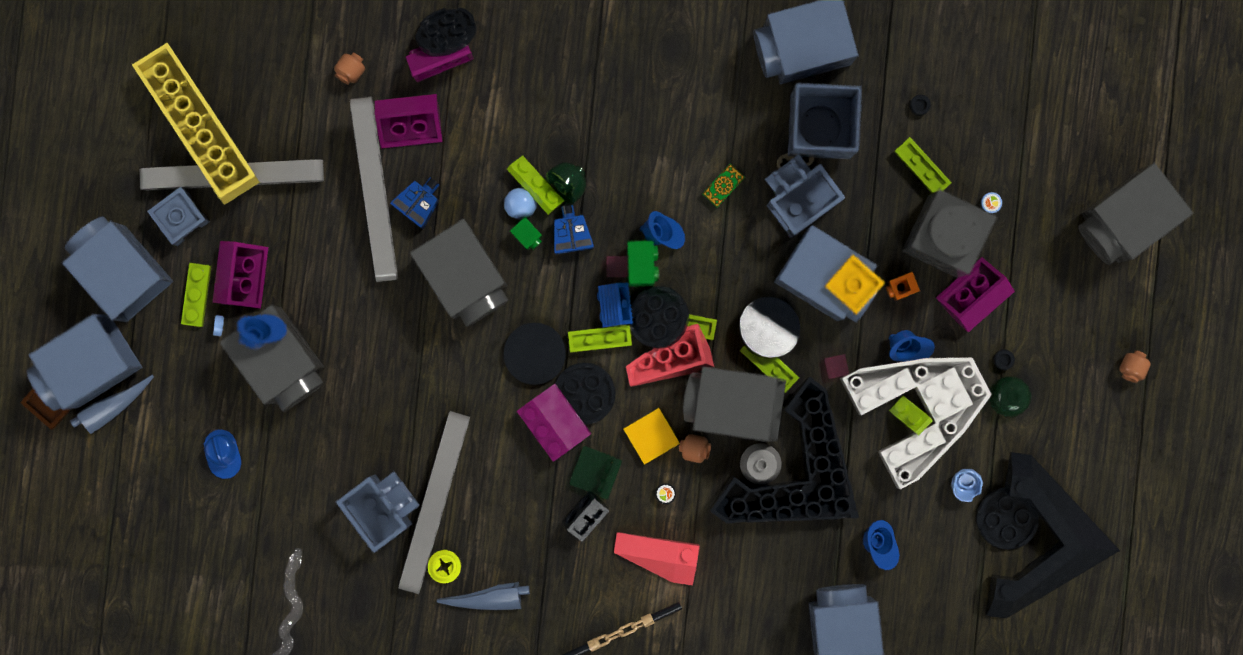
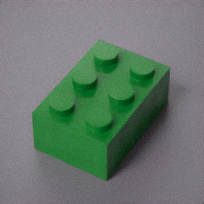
M653 241L628 242L629 287L654 286L655 281H658L659 270L658 267H654V261L658 259V246H653Z

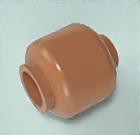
M352 53V55L343 54L334 67L335 76L347 85L349 83H356L365 71V66L362 63L363 59L355 53Z
M1140 351L1127 353L1119 369L1123 374L1122 377L1134 383L1144 380L1151 365L1150 361L1146 358L1147 355Z
M689 434L685 440H681L679 452H682L684 460L702 463L705 459L709 458L711 444L708 443L706 437Z

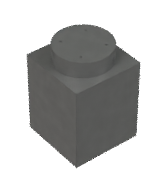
M1153 163L1137 170L1083 211L1081 215L1085 221L1079 225V231L1091 250L1104 263L1111 265L1115 261L1119 263L1134 259L1191 216L1193 212L1158 166Z
M939 189L927 197L902 252L956 278L969 275L997 217Z
M464 219L410 253L450 317L454 319L460 317L466 327L480 321L509 301L502 290L508 285Z
M271 305L258 315H273L285 323L287 332L281 340L269 342L261 348L253 349L239 343V331L237 329L222 340L220 344L263 404L276 403L281 411L285 412L310 396L324 384L317 373L325 367L282 307Z
M703 367L702 373L692 372L688 379L684 398V421L694 423L693 430L764 441H777L786 380Z

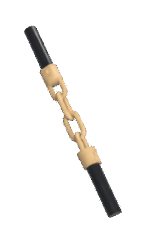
M680 602L653 614L649 613L642 616L641 620L635 623H628L613 633L604 634L589 640L586 644L562 655H582L589 651L593 652L620 636L625 637L634 633L640 627L644 626L646 628L654 624L655 621L682 610ZM631 626L633 630L624 633L622 629ZM605 638L606 642L600 644L599 640Z

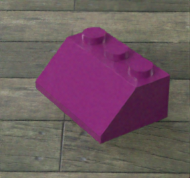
M468 45L446 56H431L422 52L420 48L410 51V55L406 56L412 76L416 82L474 59Z
M437 94L375 101V118L381 148L442 142Z
M220 241L212 303L261 308L268 247Z
M981 257L974 264L969 275L957 278L936 299L967 332H970L1015 291L1007 277Z
M556 384L517 410L520 417L553 462L591 435V432Z

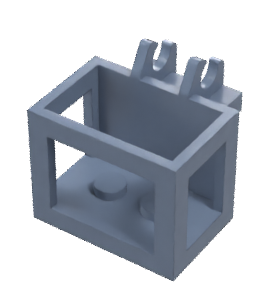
M799 154L765 178V181L776 195L766 206L790 238L845 199V196L821 164L810 170Z
M395 472L382 481L379 480L376 474L372 475L336 501L373 553L412 525L406 515L419 506V503Z

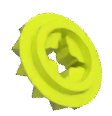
M448 550L434 553L428 562L430 576L439 583L454 581L461 570L460 559L454 552ZM440 558L445 563L452 562L448 567V573L445 570L437 571L441 566Z

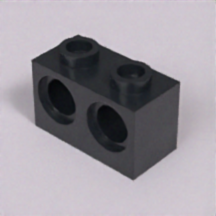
M589 490L562 522L571 534L583 542L609 512V509L605 502Z

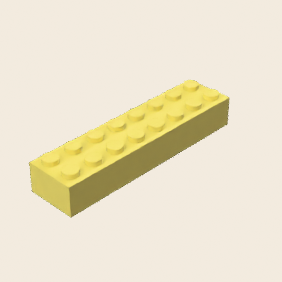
M168 43L132 64L224 205L260 183Z

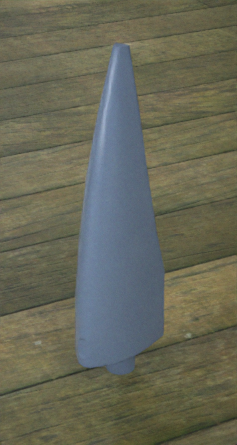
M153 374L127 390L96 401L77 413V417L70 420L71 425L76 427L82 423L87 431L92 434L129 406L154 378Z
M519 582L499 584L470 594L437 599V603L480 610L521 609L520 595L530 594L529 586L519 587Z

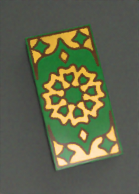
M729 164L702 195L718 208L745 177L734 166Z

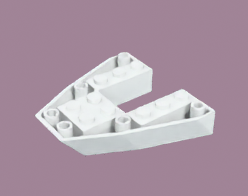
M924 358L861 368L840 378L858 415H863L915 388L929 417L933 420L932 424L928 425L919 436L914 432L878 451L898 489H902L919 480L966 431L992 395L973 358Z

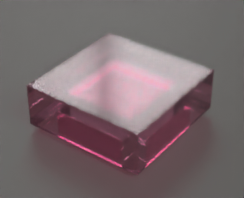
M607 256V277H627L628 256Z
M845 354L824 359L828 379L849 374Z

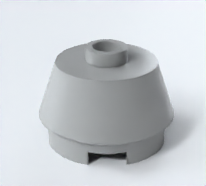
M754 444L748 447L741 456V472L751 483L757 485L768 484L775 480L780 473V455L768 444Z

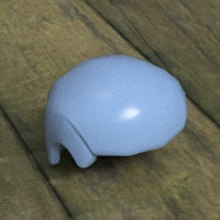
M524 188L511 190L504 199L505 211L510 217L515 219L530 217L537 208V202Z
M962 469L953 476L951 488L954 496L960 501L972 502L975 496L981 494L983 481L980 474L975 470Z

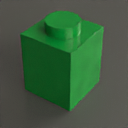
M526 217L510 230L527 250L530 248L534 250L542 243L540 239L543 236Z

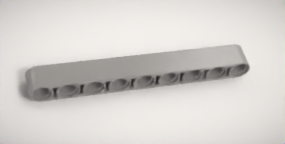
M372 97L351 99V113L376 282L398 280Z
M323 160L247 163L260 182L257 185L324 181ZM198 165L139 169L140 190L212 187Z
M452 411L449 412L399 583V589L416 594L420 592L470 421L469 416Z

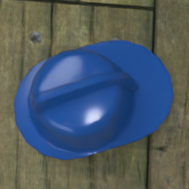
M658 211L651 212L648 220L640 227V232L644 234L647 241H653V245L663 244L672 249H679L684 245L685 234L679 223Z
M273 315L242 317L237 324L239 343L253 349L261 348L269 342L281 340L287 332L285 323Z
M903 330L889 336L891 348L889 355L894 361L905 362L929 358L935 349L931 339L918 337L909 330Z
M225 430L211 432L204 442V452L208 466L215 476L222 479L231 478L238 473L241 467V457L236 440L230 432Z
M884 520L872 523L864 533L863 545L871 553L874 563L879 568L891 570L899 561V549L893 529Z

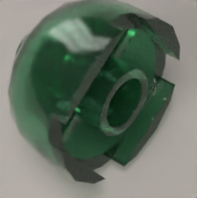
M559 163L546 173L548 184H553L556 188L555 191L568 204L572 201L574 204L579 200L587 186L584 170L580 166H575L571 163Z
M1006 376L998 379L990 388L992 394L989 398L990 405L999 415L1016 417L1026 411L1030 405L1031 392L1029 386L1020 378Z

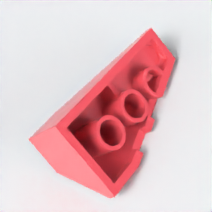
M699 324L688 326L684 335L676 343L665 348H654L648 353H644L628 364L626 370L629 384L632 387L688 375L692 372H700L703 367L713 368L714 364L705 336Z
M617 532L614 553L672 583L693 585L699 544Z

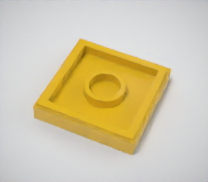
M852 255L824 287L854 314H857L885 282L856 256Z
M659 408L624 428L644 465L680 444Z

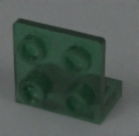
M583 446L570 480V485L586 491L590 490L592 493L608 500L622 460Z

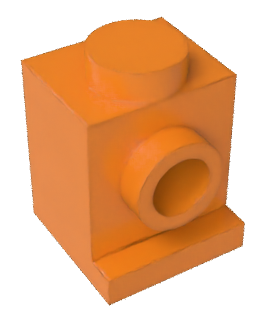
M913 272L888 281L889 286L886 287L888 296L890 298L894 297L895 301L920 291ZM898 284L904 285L903 291L897 289Z

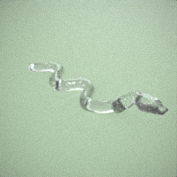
M296 548L286 566L284 593L292 604V610L279 627L282 646L271 655H288L291 652L294 640L289 632L303 613V602L295 591V573L301 565L302 549Z

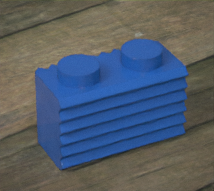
M628 283L598 286L597 299L600 302L601 309L599 317L603 327L633 323Z

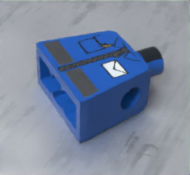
M431 177L423 187L414 181L390 204L420 228L424 229L439 202L432 195L439 187V184Z
M573 205L562 206L563 218L554 221L555 255L594 248L584 216H575Z

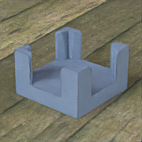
M179 187L147 211L169 242L175 246L184 242V237L198 227L202 228L210 222L206 215L200 212L191 200L189 192L183 187Z

